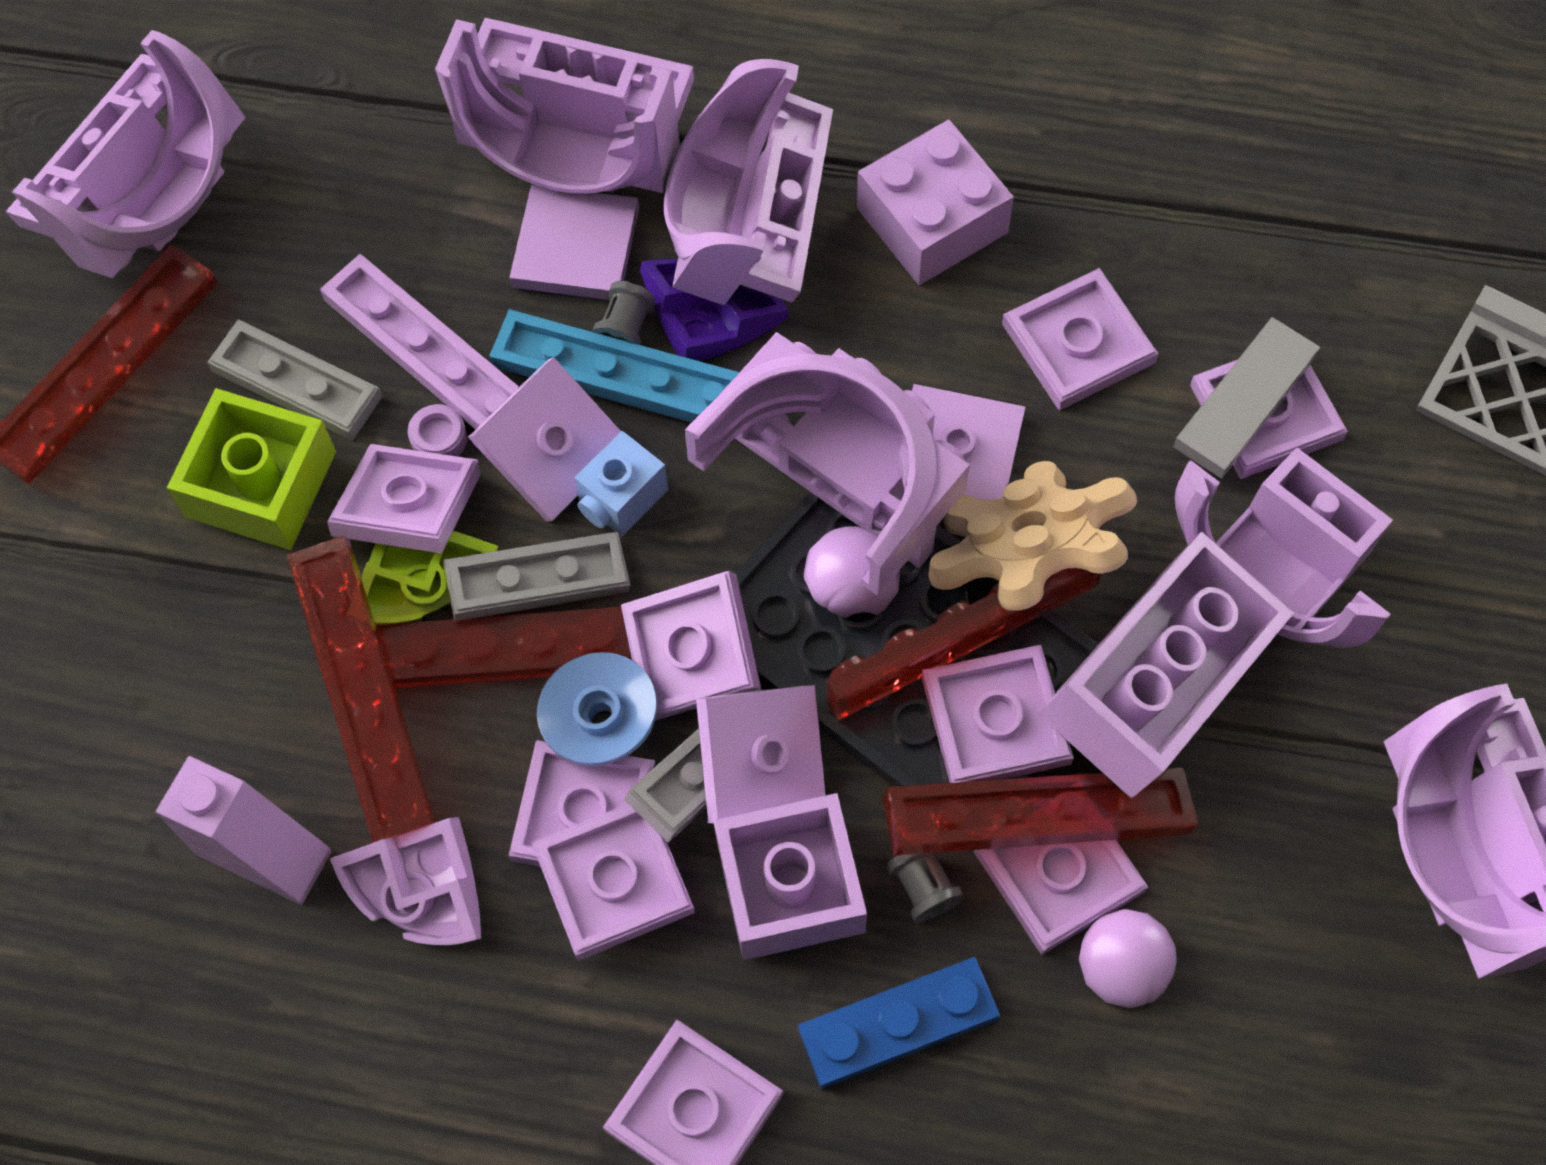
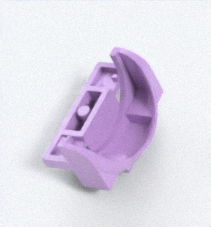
M151 30L140 43L148 55L141 54L33 180L24 178L12 192L17 199L6 210V213L19 227L52 237L78 267L112 279L119 270L129 264L134 252L138 248L145 247L159 252L197 212L210 194L211 188L225 172L220 166L223 148L229 143L234 131L246 118L213 72L197 55L175 39ZM167 107L166 129L155 118L158 112Z
M756 59L741 63L732 70L722 88L703 109L688 131L672 164L664 195L665 221L675 252L678 255L672 288L721 305L727 303L739 285L789 302H793L801 292L833 109L789 93L797 79L798 65L772 59ZM767 136H768L767 146H766V148L764 149V151H763L762 154H761V151H762V149H763L764 143H765L766 138H767Z
M1508 684L1495 685L1463 694L1437 705L1384 741L1398 777L1397 805L1392 809L1398 822V833L1406 862L1424 896L1429 901L1438 925L1448 924L1455 932L1462 936L1478 979L1527 969L1546 960V748L1525 699H1514ZM1477 752L1485 772L1472 780L1473 764ZM1539 901L1543 912L1527 903Z

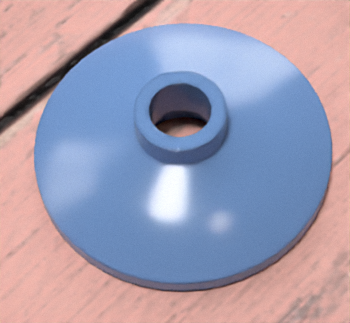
M614 653L586 654L567 662L549 678L538 701V726L548 746L558 756L569 762L583 766H601L614 763L634 752L650 734L657 715L656 691L648 674L633 660ZM602 711L612 713L606 721L598 724L592 723L597 713Z

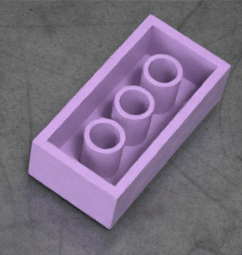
M1201 532L1168 565L1038 714L1129 797L1133 798L1166 770L1294 613Z

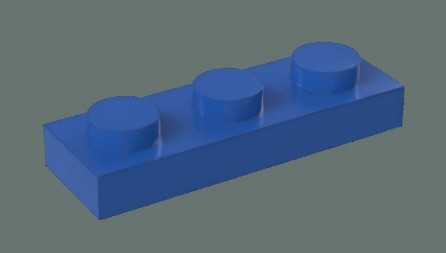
M976 957L801 1023L798 1025V1032L822 1090L997 1022L1000 1014Z

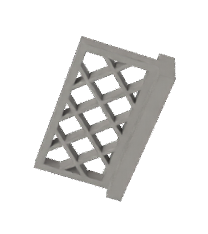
M1485 285L1415 411L1546 476V447L1543 441L1546 439V429L1539 430L1530 406L1531 402L1546 399V388L1526 393L1516 366L1530 362H1536L1546 367V314ZM1472 332L1495 342L1501 360L1473 367L1465 347ZM1510 350L1518 353L1519 355L1512 356ZM1458 359L1462 370L1450 373ZM1505 370L1514 396L1486 404L1477 377ZM1466 380L1475 407L1456 412L1434 400L1442 386ZM1518 406L1528 433L1508 438L1496 432L1490 413ZM1479 417L1481 424L1472 420V418ZM1532 443L1534 450L1524 445Z

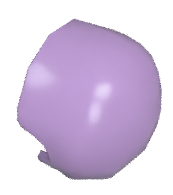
M842 527L829 531L809 550L804 579L814 601L827 608L830 612L847 618L855 613L869 612L878 615L884 611L899 591L901 570L897 572L878 596L863 586L861 578L870 569V563L865 558V555L878 535L861 527Z
M1122 909L1102 916L1092 924L1083 938L1079 962L1086 985L1102 1000L1109 1004L1134 1008L1143 1006L1146 1003H1152L1164 993L1175 973L1177 962L1176 947L1167 928L1151 915Z

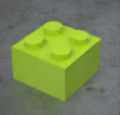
M215 388L167 489L185 518L291 550L332 463L336 450L322 420Z

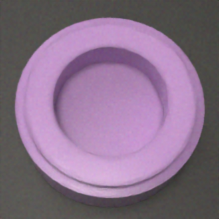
M435 404L420 409L412 417L408 425V438L413 450L458 457L466 446L467 431L461 415L455 409L446 405Z

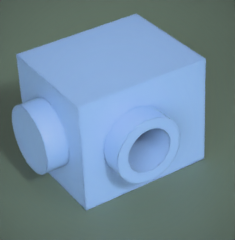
M623 431L574 477L580 501L577 505L582 514L598 528L608 525L615 532H618L621 537L669 490L665 464Z

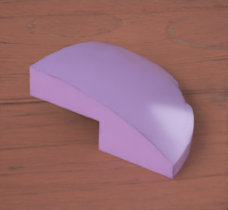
M459 817L448 818L401 836L382 839L330 858L343 889L360 911L372 921L385 918L394 925L408 931L403 933V939L428 945H453L481 938L475 880Z

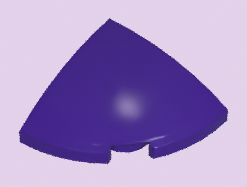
M678 259L641 262L640 271L645 287L656 298L655 313L678 356L702 361L723 354L758 338L788 318L789 309L778 297L739 285L727 303L721 305L672 288Z

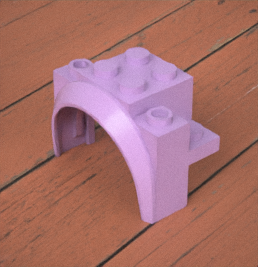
M484 18L477 35L474 23L456 19L435 70L450 112L458 144L477 148L485 157L510 174L550 190L576 194L603 191L614 193L615 189L634 186L664 194L672 164L680 148L678 122L694 81L693 66L489 18ZM504 83L521 86L523 97Z
M777 332L720 395L685 429L688 461L702 471H705L735 438L858 526L878 535L865 555V558L870 563V569L861 578V584L877 596L907 561L919 568L933 552L936 527L966 492L970 464L965 461L963 455L953 445L943 440H933L935 413L930 410L928 404L918 394L909 390L903 391L895 383L883 376L866 359H854L840 348L832 356L816 354L807 345L801 342L793 344ZM806 412L795 426L792 425L790 419L785 414Z

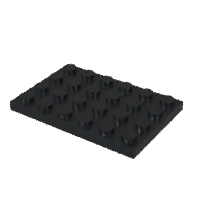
M809 492L734 573L738 580L759 681L770 690L815 685L819 728L973 849L1035 773L952 791L922 681V671L1041 645L1056 694L1099 644L1042 601L1023 610L1003 608L998 600V579L992 577L976 578L960 587L947 590L937 589L932 586L929 579L931 558L938 552L961 542L939 525L936 527L933 552L919 568L909 561L900 569L899 591L884 611L878 615L869 612L855 613L847 618L830 612L827 608L814 601L804 579L807 554L829 531L842 527L860 526L812 492Z

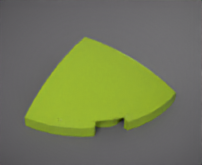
M452 531L442 553L375 543L369 562L366 563L347 619L372 625H400L421 621L422 616L434 612L449 603L451 604L444 571L445 559L495 552L498 546L456 531Z

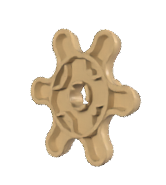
M1037 462L1026 469L1024 479L1016 480L1007 485L1003 491L1004 496L999 499L983 500L972 496H962L945 515L943 524L947 532L966 538L959 544L942 550L931 558L929 567L931 585L937 589L947 590L960 587L976 578L992 577L999 580L998 600L1000 605L1008 610H1023L1037 604L1042 599L1045 581L1052 574L1063 569L1077 567L1092 573H1106L1116 570L1128 559L1127 548L1116 534L1099 530V528L1106 521L1131 511L1137 503L1136 494L1124 479L1117 477L1105 479L1083 489H1066L1065 475L1053 462Z

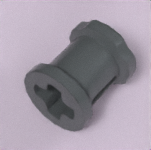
M616 281L611 284L608 291L610 303L603 320L595 323L592 332L641 345L638 335L645 317L653 314L656 298L650 291L640 285L627 281Z
M925 841L916 844L891 859L886 865L890 876H898L914 908L911 911V916L915 923L925 922L944 914L958 905L965 897L960 887L952 886L937 858L940 848L936 841Z

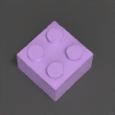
M949 119L858 171L857 209L918 285L930 280L1009 232L1013 195Z
M837 793L713 820L743 960L866 932L867 912Z

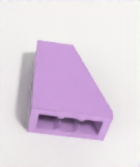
M188 756L155 811L196 856L300 905L305 901L332 853L330 847L245 781L191 756Z

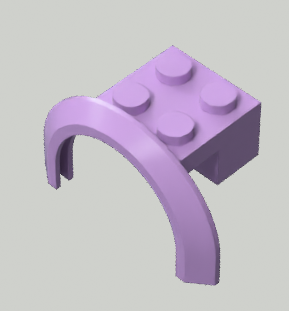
M1296 447L1262 483L1249 508L1215 544L1294 613L1277 633L1280 636L1333 648L1356 647L1369 641L1390 616L1388 611L1362 591H1359L1341 614L1328 618L1314 617L1370 555L1393 520ZM1193 461L1187 464L1176 488L1175 508L1177 517L1188 545L1201 532L1215 543L1209 526L1208 510L1211 499L1220 482Z

